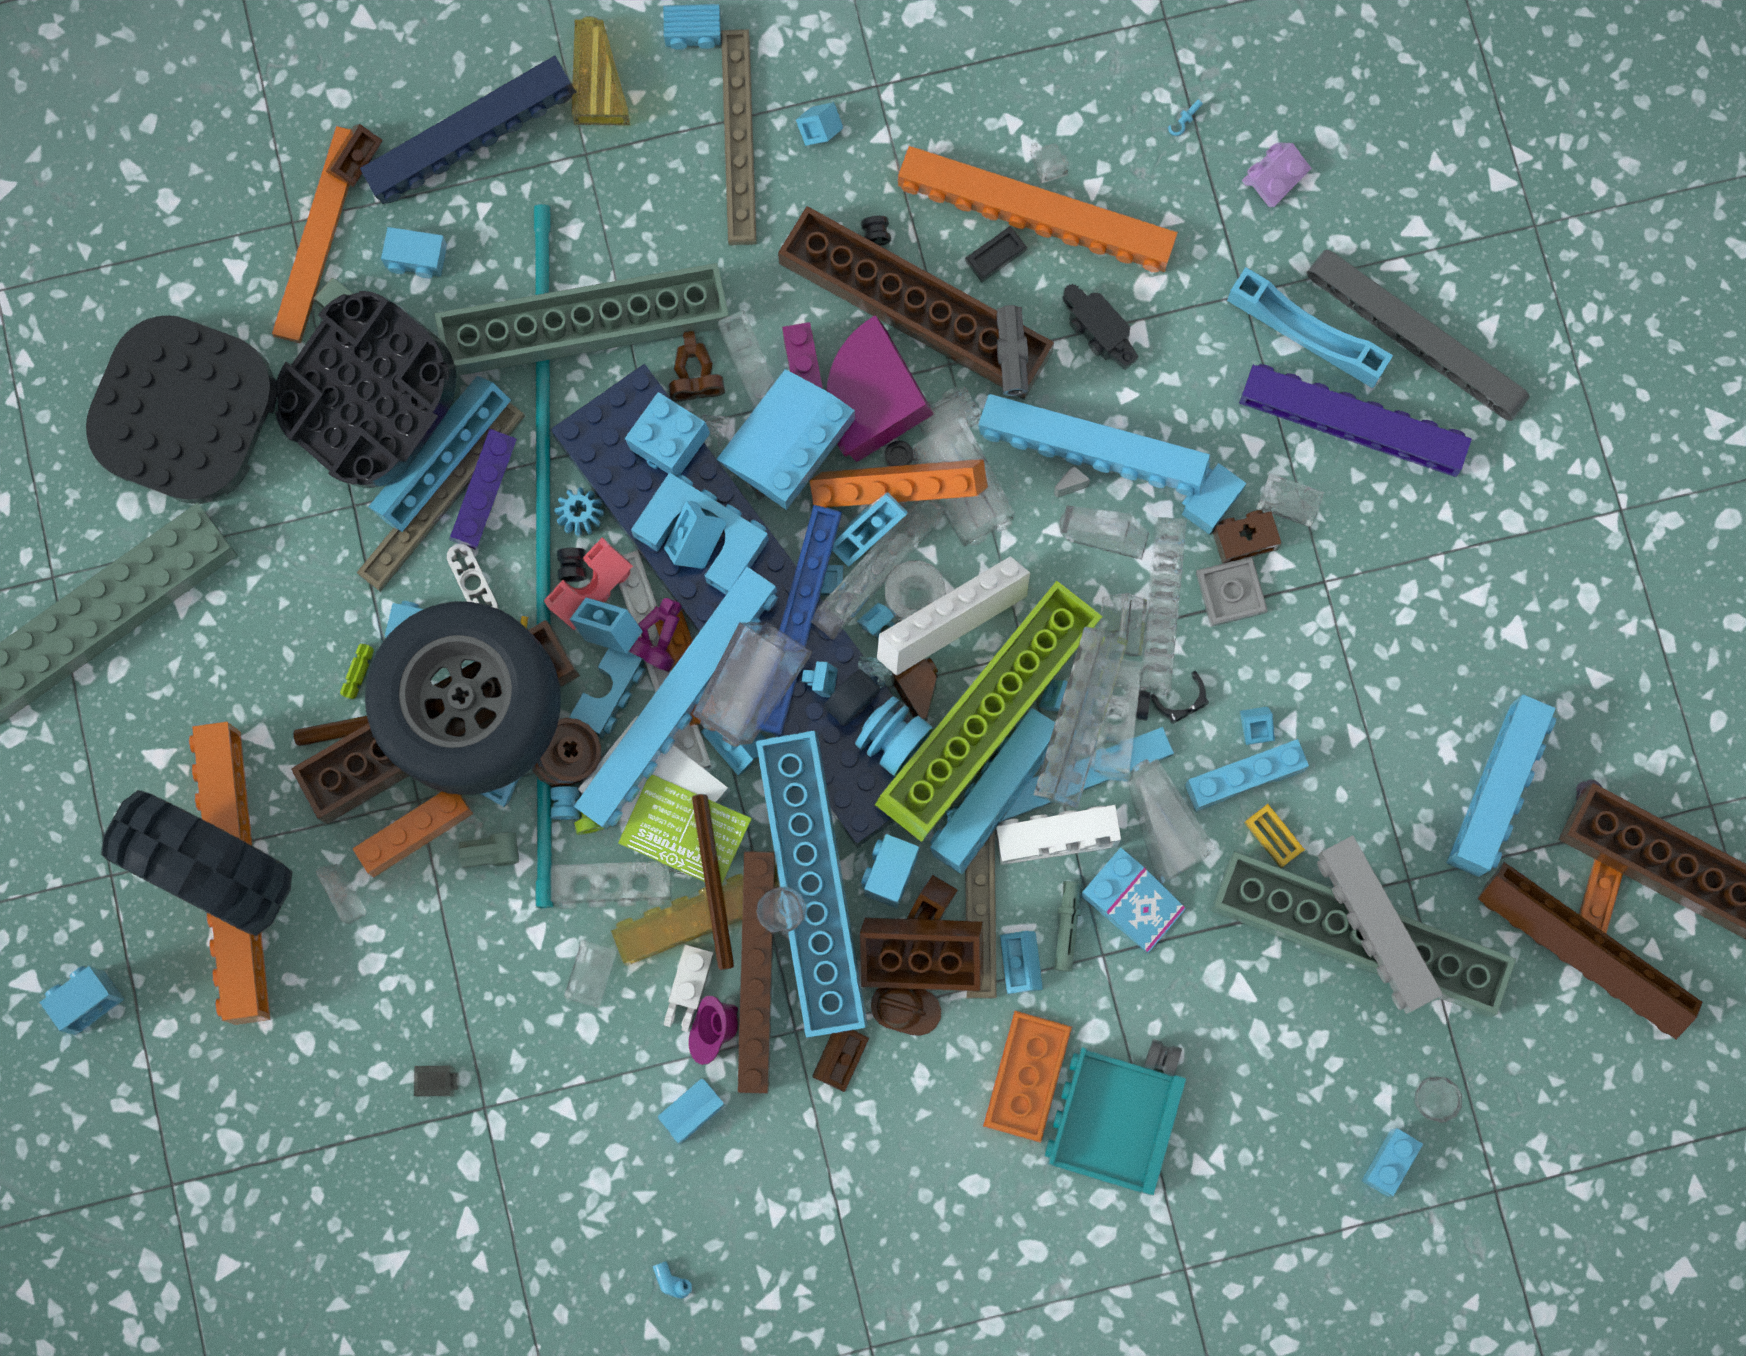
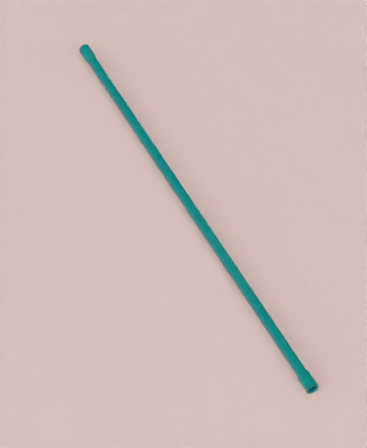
M545 204L534 206L535 295L550 293L549 234L551 231V207ZM550 359L536 362V625L545 620L551 625V610L544 602L551 593ZM538 777L536 908H553L551 786L540 781Z

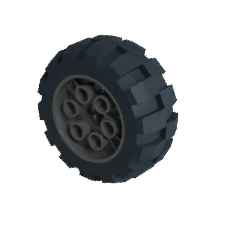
M137 790L122 801L103 835L101 855L109 862L251 935L257 936L272 925L291 891L292 871L283 863L188 811L141 790Z

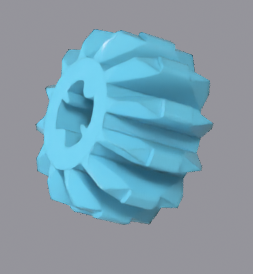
M582 487L578 488L577 495H574L572 490L568 489L567 495L569 498L559 497L558 501L562 506L555 508V513L560 516L557 519V523L559 526L565 525L564 531L567 534L571 533L575 528L577 537L581 536L582 529H585L587 534L591 535V525L595 527L601 526L597 518L604 516V511L599 508L602 505V501L600 498L594 499L595 493L592 490L584 496ZM580 507H583L585 512H581L580 517H576L575 513L578 512Z

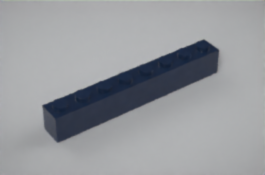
M554 55L364 165L360 170L374 196L382 204L392 203L398 200L401 194L407 190L422 186L426 179L433 175L445 173L457 161L469 159L476 150L483 146L488 147L495 144L502 135L519 130L523 123L528 120L543 116L547 109L552 106L566 103L577 92L561 63Z

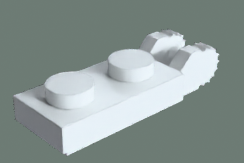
M688 945L684 946L668 1000L670 1004L665 1016L664 1026L671 1027L675 1019L677 1005L688 1008L682 1020L681 1030L689 1031L694 1012L699 1007L713 959V952Z

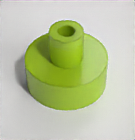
M582 812V819L574 822L577 835L590 834L604 829Z

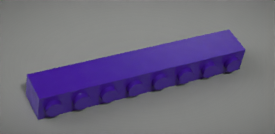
M1265 364L1252 365L1239 404L1453 477H1457L1462 470L1472 438L1466 437L1465 433L1460 430L1449 429L1448 431L1439 428L1438 424L1433 421H1419L1410 418L1411 415L1404 411L1396 410L1392 412L1383 409V405L1374 401L1366 403L1357 400L1356 396L1348 392H1340V394L1333 392L1324 384H1310L1302 381L1301 377L1291 373L1280 374L1275 372L1274 368Z

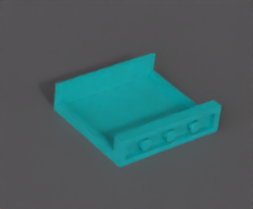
M1082 1047L1079 1054L1073 1053L1069 1070L1074 1071L1071 1082L1065 1081L1061 1094V1099L1066 1100L1063 1111L1057 1110L1052 1126L1057 1128L1054 1140H1048L1044 1154L1045 1157L1049 1158L1048 1165L1153 1196L1186 1078L1176 1075L1172 1077L1158 1071L1086 1050L1087 1048Z

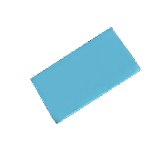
M1021 931L1000 935L1007 994L1042 990L1043 985L1036 932Z

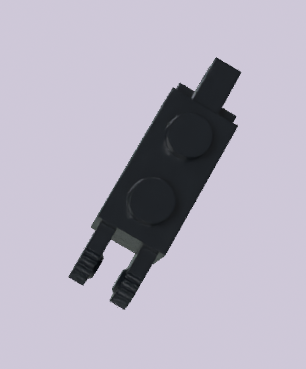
M1076 284L1066 285L1062 299L1064 305L1066 304V307L1071 311L1069 324L1078 335L1083 334L1089 341L1088 346L1095 355H1102L1105 360L1111 358L1124 370L1134 364L1139 356L1128 341L1130 335L1128 323L1101 293L1092 292L1087 296Z

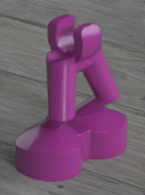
M664 598L660 607L655 606L638 623L643 632L628 652L639 656L647 663L663 671L670 672L674 660L666 650L680 620L676 616L680 612L682 605L675 600ZM659 620H662L664 624L657 646H654L650 640L648 629Z

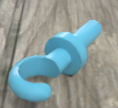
M1199 99L1187 111L1183 110L1180 113L1182 117L1178 122L1182 126L1181 131L1174 132L1171 129V125L1168 126L1170 134L1179 136L1184 133L1185 123H1190L1193 120L1191 116L1203 104Z

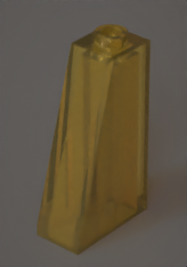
M590 16L575 19L573 86L577 93L572 95V118L574 125H630L628 108L603 20Z

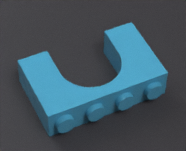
M669 472L632 527L633 537L658 552L673 530L686 501L697 502L705 516L723 518L726 521L724 528L725 543L720 554L706 573L705 579L706 583L727 595L745 568L752 567L768 543L769 538L768 533L765 532L766 527L753 519L751 522L741 517L742 513L732 505L727 504L724 507L716 502L718 498L705 489L700 492L692 487L693 482L681 474H678L676 477Z

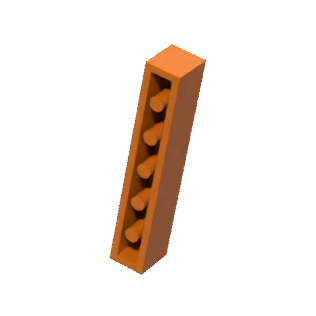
M984 459L821 472L809 480L813 505L825 508L872 504L886 492L897 502L973 497L978 496L988 488Z

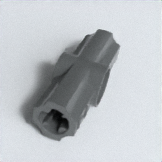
M1006 305L997 308V328L999 338L997 339L998 363L1001 364L1003 394L1019 396L1028 393V374L1026 369V363H1028L1027 338L1024 337L1022 307Z

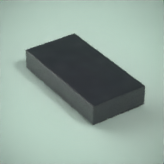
M1009 226L965 258V262L979 280L984 282L1027 251V246L1013 228Z

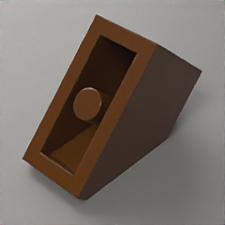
M932 875L920 892L906 919L941 920L958 889Z

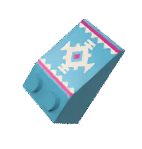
M1121 847L1080 895L1147 953L1151 951L1186 909L1144 866Z

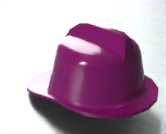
M705 996L701 1000L689 1034V1050L695 1062L701 1065L711 1063L719 1053L721 1045L730 1041L736 1035L738 1030V1007L736 1005L721 1003L714 996Z

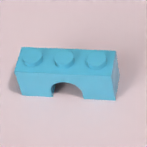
M608 648L598 669L600 673L612 679L613 686L611 691L602 698H594L583 692L569 718L579 719L588 724L601 739H603L605 733L610 734L618 720L615 718L620 708L624 709L630 701L632 694L629 691L634 682L638 684L645 674L646 668L643 667L645 665L643 659L630 652L626 654Z

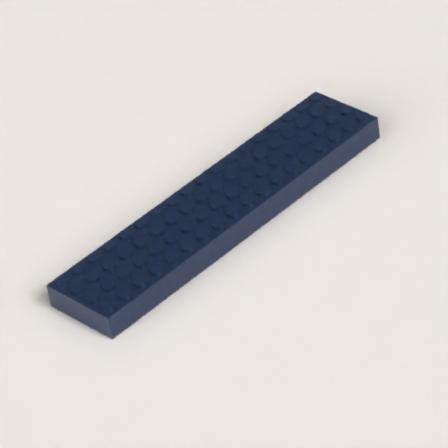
M644 363L551 428V431L560 447L597 497L601 499L603 505L673 600L682 605V612L699 633L726 596L706 583L705 579L706 573L723 549L725 543L724 530L703 569L674 565L664 549L669 536L657 552L634 538L631 532L632 527L668 475V473L660 468L654 469L649 466L646 459L630 450L625 440L627 434L658 392L671 400ZM703 443L681 475L690 479L693 482L692 487L700 492L705 489L718 498L716 502L724 507L729 504L742 513L741 517L751 522L753 519L766 527L765 532L768 533L769 541L750 569L776 586L778 590L776 596H778V599L770 611L764 610L759 617L761 623L752 635L748 633L741 643L744 646L735 659L730 657L724 666L727 668V673L757 712L797 566ZM819 597L782 736L816 731L818 733L831 813L858 848L895 821L875 805L880 795L896 777L880 765V760L885 751L881 749L870 757L867 755V751L873 743L872 741L862 750L855 745L862 732V727L868 718L893 695ZM816 661L828 662L838 669L835 691L853 673L862 670L880 687V692L855 720L843 726L825 709V703L829 697L820 696L812 691V686L802 682L803 670L815 671ZM900 704L898 705L894 714H896L902 708ZM907 715L904 722L908 724L911 719ZM773 734L775 737H781V735Z

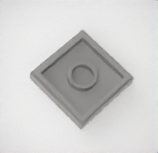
M1253 557L1196 570V576L1211 627L1268 612Z

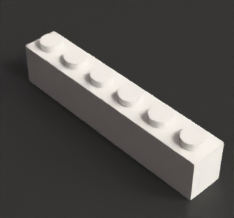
M1011 556L880 633L877 659L897 676L1026 598L1030 572Z

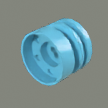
M894 696L878 707L862 727V732L855 745L862 750L872 741L873 743L869 747L867 755L872 757L881 749L885 751L880 760V765L893 776H896L930 736L933 727L920 716H916L908 724L904 722L909 708L905 705L894 714L900 703Z

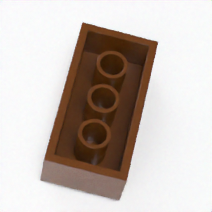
M864 918L860 930L861 987L980 991L984 977L983 921Z

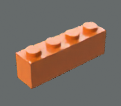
M440 792L352 849L366 872L375 877L473 815L462 795Z

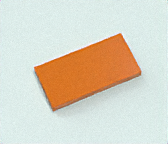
M1014 1011L983 1127L1041 1143L1070 1037L1071 1026Z

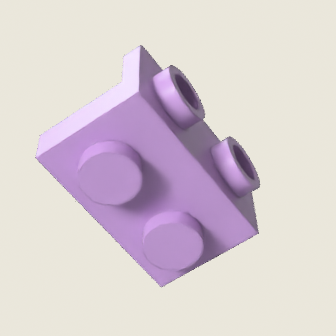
M1293 143L1273 144L1266 151L1267 155L1260 162L1253 164L1247 171L1248 175L1242 180L1245 185L1254 187L1268 207H1275L1312 169Z

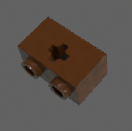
M1256 510L1246 514V518L1237 521L1234 517L1224 519L1218 522L1219 526H1216L1213 532L1222 564L1277 551L1282 544L1272 511L1263 513L1262 510ZM1242 531H1245L1247 535L1252 534L1250 540H1247L1246 536L1240 537Z

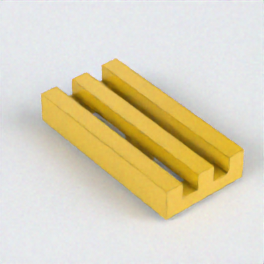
M1269 804L1265 805L1244 822L1280 868L1284 867L1305 850ZM1266 813L1295 850L1292 853L1262 815ZM1256 820L1286 856L1284 859L1254 823Z

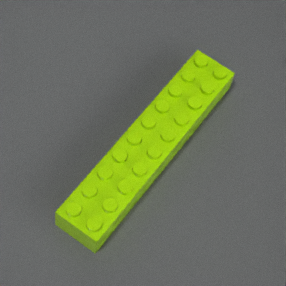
M1056 581L884 790L875 805L922 842L1103 616Z

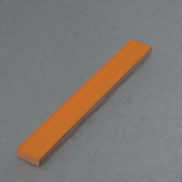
M338 126L335 128L273 328L272 335L276 338L300 344L302 342L314 303L313 298L318 290L350 186L327 173L326 169L351 131L350 129Z

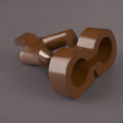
M694 331L684 332L685 345L677 348L674 371L679 379L671 381L668 385L671 400L679 402L693 400L697 396L707 398L723 395L725 393L723 377L711 374L713 362L706 346L703 343H696ZM697 357L702 365L701 376L690 378L685 366L688 358Z

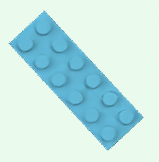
M1524 694L1510 705L1446 864L1477 877L1490 872L1492 868L1496 869L1502 857V852L1498 851L1503 841L1507 842L1513 829V825L1509 824L1514 814L1517 815L1524 802V798L1520 797L1525 787L1528 788L1533 780L1535 772L1531 770L1536 760L1539 761L1544 753L1546 745L1542 744V741L1546 734L1552 732L1556 723V718L1552 717L1556 708Z

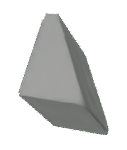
M1071 467L1055 486L1054 495L1058 498L1087 488L1090 479L1076 467Z

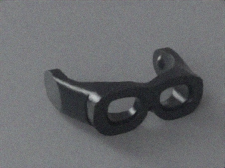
M1196 671L1191 672V675L1198 685L1199 696L1190 708L1171 710L1165 708L1154 693L1150 695L1156 709L1169 719L1171 724L1182 720L1209 704L1206 698L1204 683Z

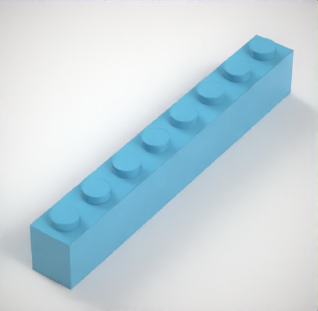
M988 394L978 424L980 435H983L986 440L991 442L1002 440L1009 442L1011 446L1020 450L1031 448L1038 450L1039 454L1052 458L1054 455L1063 457L1067 462L1074 465L1085 463L1092 465L1095 470L1108 473L1109 471L1120 473L1123 478L1128 480H1137L1139 478L1148 481L1150 485L1157 488H1164L1165 486L1175 488L1178 493L1186 496L1201 494L1210 466V454L992 394Z

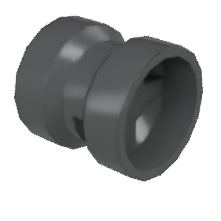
M1153 1039L1144 1067L1151 1070L1161 1069L1164 1074L1173 1077L1182 1048L1174 1045L1167 1047L1163 1045L1162 1041ZM1167 1051V1054H1166V1057H1165V1060H1164V1064L1162 1065V1062H1163V1059H1164V1056H1165V1052Z

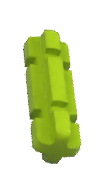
M363 643L358 645L355 652L357 657H353L345 678L347 682L343 683L340 694L343 697L352 700L356 698L359 691L357 687L362 684L369 666L368 660H371L373 656V647Z

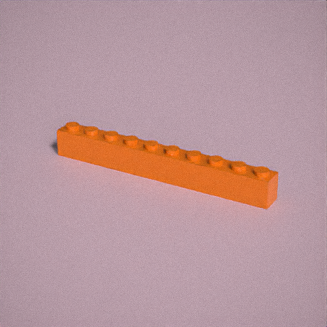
M912 146L908 147L898 175V186L902 187V190L907 193H921L937 203L949 202L955 204V207L962 211L969 212L973 210L982 213L983 217L990 220L1001 219L1007 221L1009 225L1018 229L1026 227L1035 230L1042 237L1050 238L1054 236L1062 239L1065 244L1070 246L1081 245L1088 247L1095 254L1104 255L1106 253L1115 256L1118 261L1127 264L1134 262L1143 265V268L1150 272H1165L1178 233Z

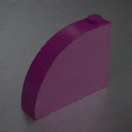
M874 315L861 324L839 349L829 372L826 389L827 392L855 410L854 422L837 445L845 457L850 455L856 462L934 415L933 410L892 338L878 317Z

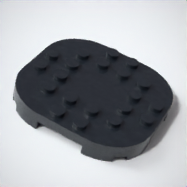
M359 291V293L351 295L343 294L328 303L318 314L323 320L292 364L284 363L276 380L278 411H275V415L283 433L291 441L297 442L329 470L328 474L333 478L357 487L374 488L386 485L401 476L441 423L454 398L456 369L451 353L446 345L404 308L379 294Z
M169 315L146 319L132 327L119 340L92 400L86 420V435L91 452L106 470L117 477L181 502L191 504L198 502L202 504L212 502V499L224 493L228 495L246 477L250 469L247 463L268 413L273 414L275 409L277 384L269 367L270 364L261 353L247 342L191 320Z

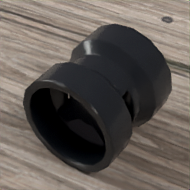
M570 547L557 550V560L560 562V569L558 570L559 581L579 582L587 579L586 569L583 567V557L586 555L585 549Z

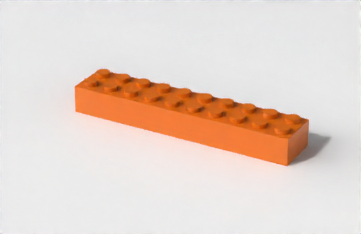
M228 721L192 726L193 735L189 736V745L191 752L195 753L196 764L192 765V774L194 781L198 782L199 793L195 794V804L197 810H201V818L252 845L241 732ZM207 913L208 926L210 928L213 927L214 939L210 940V952L212 957H216L217 969H213V981L215 987H219L220 998L216 999L217 1015L219 1017L222 1016V1021L234 1025L271 1020L262 933L257 936L248 934Z

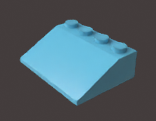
M785 369L716 460L787 510L854 422L855 410L831 393Z

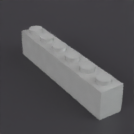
M1354 836L1346 838L1317 855L1320 860L1317 862L1321 873L1325 878L1329 876L1335 886L1332 888V892L1336 900L1340 904L1344 902L1349 911L1347 919L1354 930L1359 929L1364 938L1361 941L1364 950L1369 957L1374 956L1379 965L1376 968L1378 975L1385 984H1390L1394 992L1391 996L1399 1010L1404 1009L1407 1014L1443 995Z

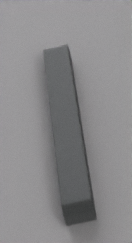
M1323 250L1307 271V276L1316 285L1503 419L1512 421L1529 400L1530 396L1525 389L1332 251Z

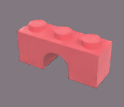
M603 537L583 557L588 566L593 569L591 582L583 588H574L562 580L544 600L547 607L573 630L576 628L570 621V618L583 600L587 597L600 602H606L611 595L610 591L618 583L620 584L628 578L630 569L633 567L627 558Z

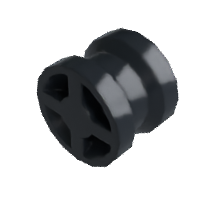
M871 216L861 221V229L865 231L864 238L879 246L891 242V235L887 232L889 221L886 216Z

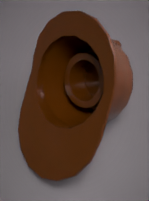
M878 988L871 999L873 1017L880 1025L888 1029L909 1035L921 1036L935 1029L941 1019L939 1001L932 993L924 989Z

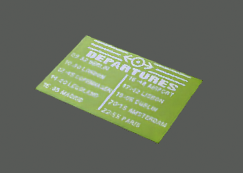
M652 774L641 791L618 843L705 882L692 796L698 794ZM708 799L722 884L752 818Z

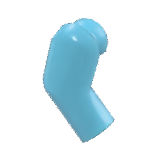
M667 1261L652 1266L660 1289L664 1294L679 1299L685 1298L691 1293L692 1284L690 1281L672 1276Z

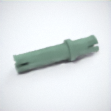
M1063 881L1061 907H1058L1060 922L1054 970L1073 972L1078 916H1081L1082 911L1079 909L1082 883Z

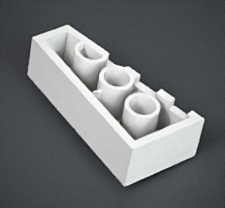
M1115 805L1095 806L1078 812L1076 810L1063 811L1059 815L1047 817L1046 814L1030 817L1029 821L1019 822L1018 819L1001 821V826H997L995 830L1001 865L1117 848L1121 841Z

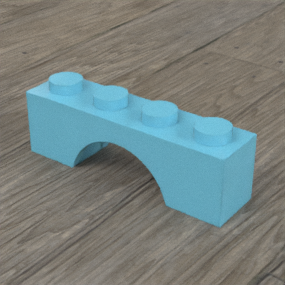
M1297 739L1188 779L1185 787L1195 812L1224 802L1252 788L1271 782H1278L1300 774L1309 765Z

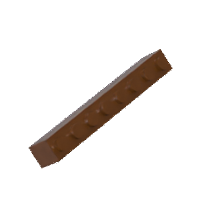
M744 851L738 1093L768 1094L775 892L774 851Z
M1503 862L1485 884L1478 900L1484 903L1489 910L1497 912L1508 920L1513 927L1528 934L1537 944L1546 947L1556 954L1561 961L1570 964L1580 971L1585 978L1594 981L1604 988L1609 995L1621 1000L1632 1008L1637 1015L1643 1016L1652 1022L1661 1032L1677 1040L1697 1018L1703 1003L1701 1000L1506 862Z

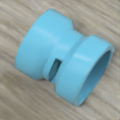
M577 787L551 788V799L555 801L554 806L551 808V819L573 820L580 818V811L574 807L575 801L580 798V791Z

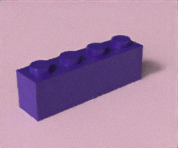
M489 429L451 532L450 541L465 544L475 550L477 549L515 446L516 438Z

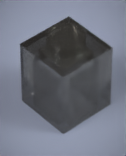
M450 1065L414 1066V1097H454V1090H459V1072H455V1067Z

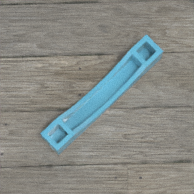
M1245 267L1228 296L1227 301L1372 389L1393 357L1392 354L1372 342L1344 333L1313 317L1289 300L1270 281Z

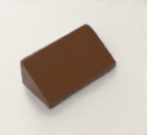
M361 124L355 125L326 169V172L354 187L362 175L360 168L371 161L383 140Z
M855 1030L831 1033L812 1077L845 1092L869 1037Z

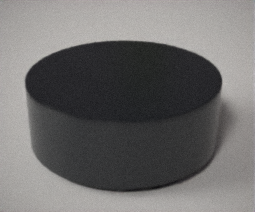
M904 441L890 443L885 450L886 464L889 467L911 465L913 461L911 446Z
M1140 691L1138 693L1137 720L1147 721L1151 692Z

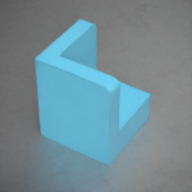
M834 102L813 106L796 119L805 146L827 142L843 129V124Z

